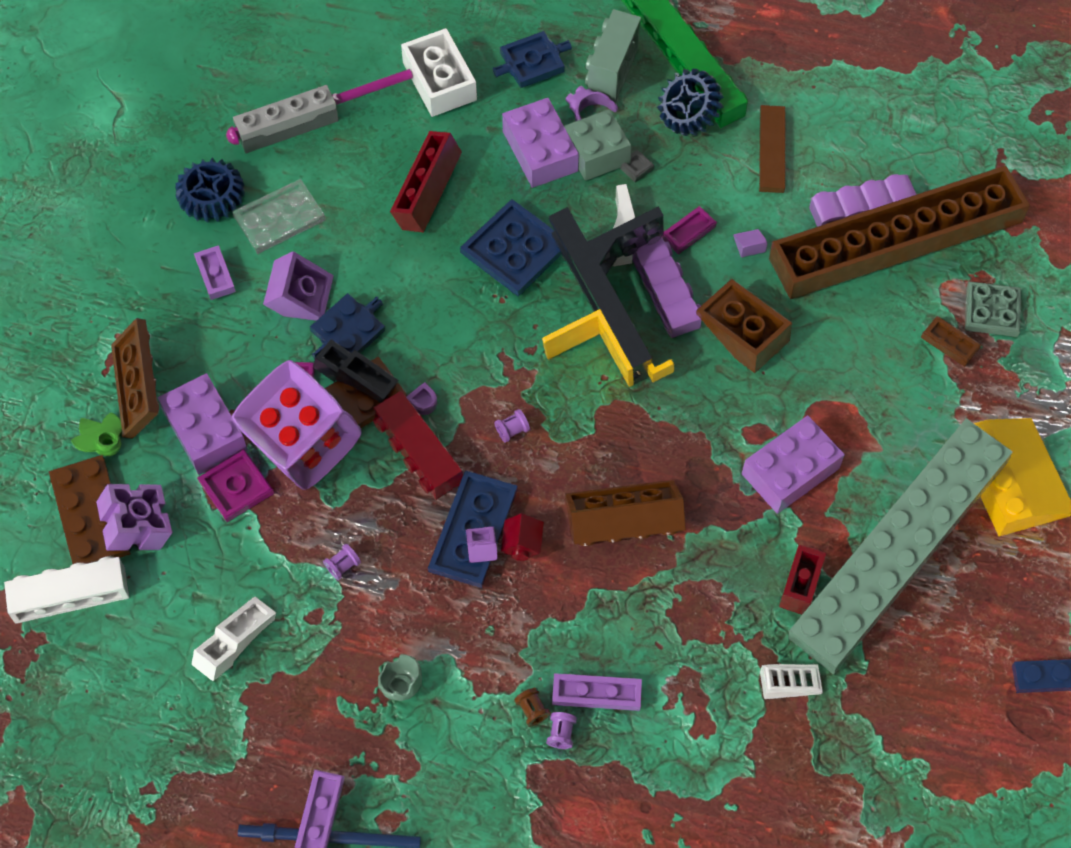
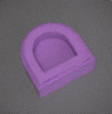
M425 382L406 397L420 415L430 414L437 407L436 394Z

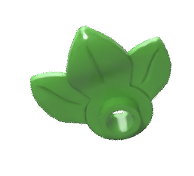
M112 412L103 419L102 423L81 418L79 422L80 435L71 439L72 444L80 451L97 452L103 456L115 455L121 449V439L119 437L122 433L121 421Z

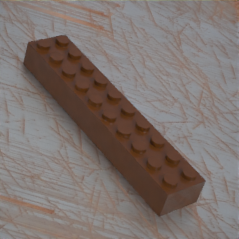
M1003 166L772 241L769 260L791 300L1023 222L1030 204L1007 166Z

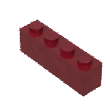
M429 131L390 210V213L402 230L424 233L462 153L449 132Z
M402 391L374 407L376 418L373 421L375 426L381 433L385 432L389 436L388 441L392 449L396 453L401 452L405 459L403 461L407 469L411 473L416 472L419 476V484L425 493L431 492L437 500L460 485L463 471Z

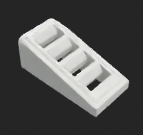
M772 664L762 665L760 676L764 699L823 693L818 665ZM806 673H811L813 686H807ZM795 674L800 675L801 686H796ZM784 675L789 676L790 686H785ZM773 676L778 677L779 686H774Z

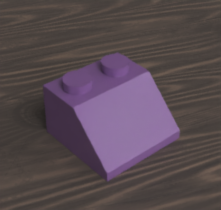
M290 252L274 260L263 305L284 317L317 321L325 314L334 275L296 252Z

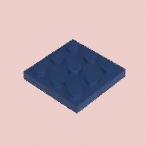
M513 199L460 247L461 254L516 296L522 294L562 255L552 237L554 230Z

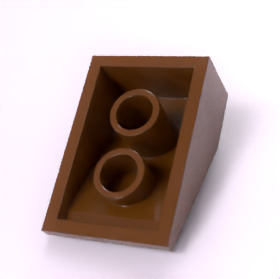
M733 279L728 281L696 310L699 318L731 355L753 373H756L790 341L792 323Z

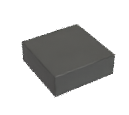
M636 150L631 153V164L625 162L621 165L620 169L636 183L654 169V164L640 151Z

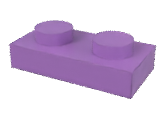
M219 245L194 253L211 300L236 292Z

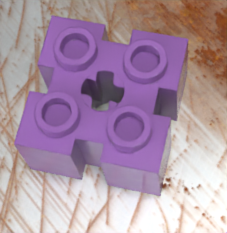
M107 484L96 502L100 521L107 522L103 529L107 551L129 550L132 544H136L139 550H161L172 534L168 513H161L165 505L161 485L140 484L137 490H130L129 484Z

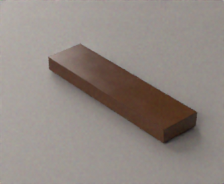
M761 105L759 192L784 193L785 106Z

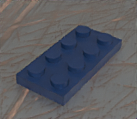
M465 470L429 563L428 572L482 588L492 561L474 563L469 561L466 530L494 527L496 546H498L504 529V522L510 513L518 486Z

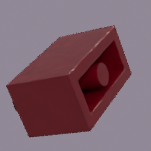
M798 545L779 604L780 608L801 615L811 605L826 553Z

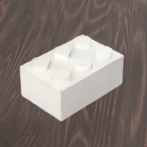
M447 29L401 44L403 64L406 70H411L413 75L412 81L431 117L477 100L476 81Z

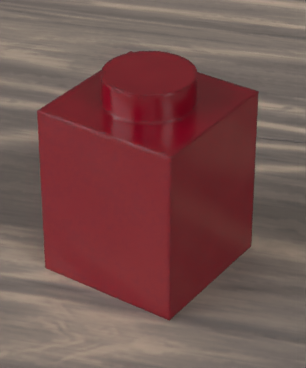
M523 513L505 520L501 552L511 555L513 559L518 561H526L530 557L540 554L544 522Z

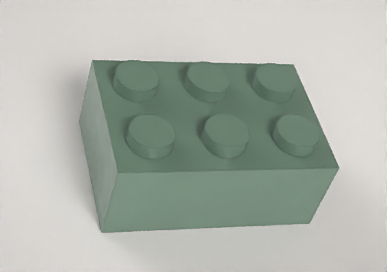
M613 9L610 18H605L603 22L602 36H597L594 54H590L586 62V69L589 71L586 75L585 85H588V89H591L593 92L598 91L607 95L614 103L617 101L639 49L641 17Z

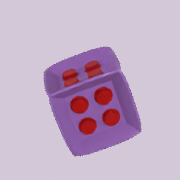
M292 360L285 361L266 376L239 404L232 415L234 425L302 490H307L319 482L352 449L362 432L358 423L348 412L342 409L335 398L309 373Z

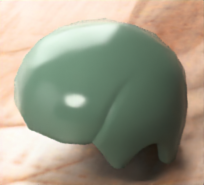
M400 654L398 660L385 663L382 672L378 676V686L383 695L391 700L404 701L412 698L422 686V670L414 657Z

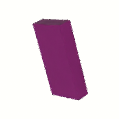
M698 206L664 231L662 238L664 242H669L671 248L679 255L713 230L717 222Z

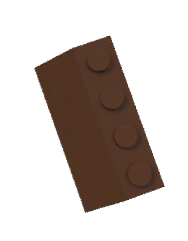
M674 480L565 493L570 531L574 545L590 546L595 544V542L606 540L608 542H619L623 538L629 537L645 539L652 534L674 535L678 531L686 530L684 501Z

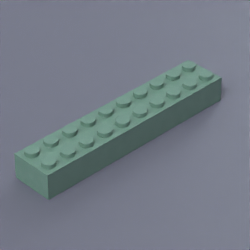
M966 418L789 630L788 639L834 675L1006 466L1013 451Z

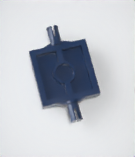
M542 31L501 46L500 54L505 64L493 67V73L496 78L510 73L515 78L520 89L565 72V65L560 59L559 54L572 50L569 40H566L565 42L554 44L549 40L546 33Z
M348 293L310 326V331L322 343V346L312 353V357L315 359L331 339L350 353L354 349L359 353L364 351L385 331V326L373 314L383 306L381 299L375 297L369 304L364 306Z

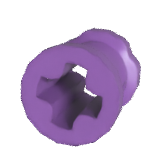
M520 409L516 410L514 415L502 421L497 420L494 422L499 436L505 443L510 440V437L522 431L525 433L530 431L528 421Z
M344 544L340 552L331 559L326 558L323 563L330 574L339 581L343 573L353 565L358 566L361 561L354 550L348 544Z
M564 712L551 713L550 720L553 723L551 735L547 738L546 744L558 749L572 748V727L576 724L577 717Z

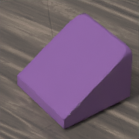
M759 229L734 234L733 237L741 257L766 252L767 241Z
M494 527L467 529L469 561L474 563L497 560Z

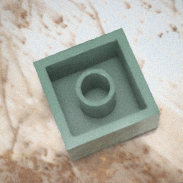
M610 109L564 126L579 154L578 169L585 181L621 168V165L625 162L631 164V144Z

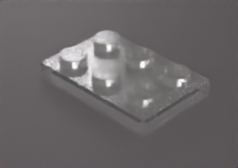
M301 179L233 211L234 218L257 254L326 221L324 213Z

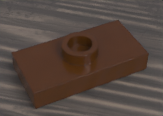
M939 316L935 317L921 335L923 340L964 367H966L981 347L980 343Z

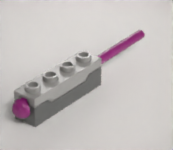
M410 69L339 94L331 95L328 86L324 85L234 116L235 128L231 126L227 130V140L234 145L241 143L246 154L338 122L336 105L412 79V72Z

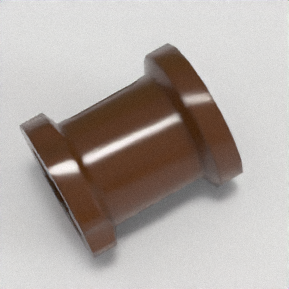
M536 687L523 691L514 699L515 704L520 705L527 718L526 724L529 727L543 722L551 715L550 710L545 709L538 697L539 691Z

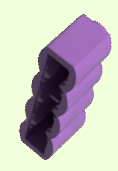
M894 174L887 177L884 181L869 180L861 186H844L837 192H819L812 197L809 209L818 227L916 195V192L908 175Z
M661 237L655 244H646L638 248L632 255V261L641 275L644 286L651 296L658 314L661 316L667 333L673 338L701 327L702 320L696 314V310L701 306L695 304L692 299V288L689 283H685L682 279V268L671 257L672 249L669 242H664Z

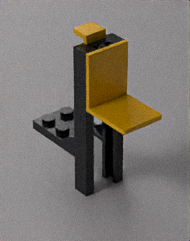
M659 206L589 241H586L568 207L550 215L549 221L555 230L552 232V237L591 306L593 313L543 337L542 341L547 359H551L600 334L629 387L649 377L652 382H655L673 373L674 363L672 359L654 367L651 355L606 276L617 258L622 256L628 257L634 254L638 248L646 244H655L664 236V215Z

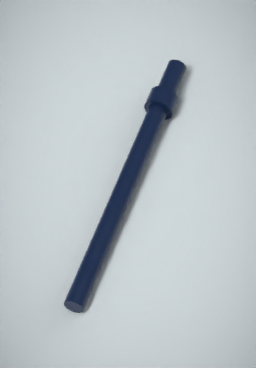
M263 823V826L239 824L238 837L261 838L263 842H275V839L296 841L299 828L277 827L274 823ZM331 831L329 843L420 848L421 837Z

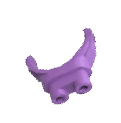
M579 86L574 95L570 93L565 99L570 105V109L575 113V121L581 120L580 112L590 105H603L613 112L618 111V106L607 95L598 91L593 92L591 89H585L583 86Z

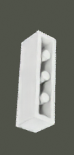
M103 557L97 562L88 564L76 563L71 565L70 568L61 570L48 569L38 575H21L11 581L4 582L8 614L15 624L129 598L125 567L119 557Z

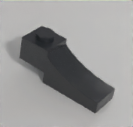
M332 339L315 357L313 364L314 369L333 382L339 381L350 385L380 403L388 397L399 381L355 349L350 353Z

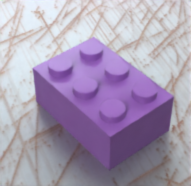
M549 98L502 113L503 133L532 188L578 172L579 154Z
M207 373L157 397L163 413L198 475L214 468L243 449L248 451L242 433L232 422L231 414Z
M807 415L747 458L742 475L778 514L840 469L845 454Z

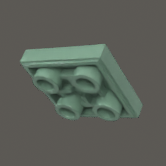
M968 281L966 288L965 331L1018 337L1020 333L1021 288Z

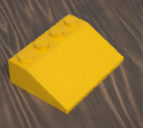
M1032 418L988 419L974 423L1013 451L1006 466L980 496L998 536L1071 516V499Z

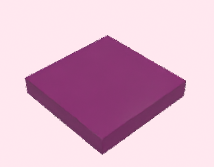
M245 449L197 477L198 482L226 522L231 521L274 494L273 489Z

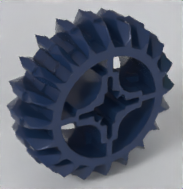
M694 68L691 72L688 69H684L682 75L675 73V80L673 81L667 79L669 86L661 88L664 95L658 97L662 104L657 107L662 112L660 118L665 122V126L672 129L674 133H681L683 136H689V134L697 136L699 130L706 132L707 124L714 126L712 119L720 117L717 109L724 108L723 104L719 102L724 98L723 94L720 93L722 88L716 83V79L706 71H699ZM695 86H703L705 93L701 94L696 91ZM681 111L686 115V119H679L676 112Z
M213 157L210 162H206L203 158L200 164L192 162L191 169L184 167V174L178 175V182L175 183V196L180 208L189 217L194 216L197 221L204 218L208 223L211 218L218 222L220 216L228 219L229 211L236 213V206L242 205V198L245 195L244 181L241 179L238 169H234L231 163L226 164L223 159L216 163Z

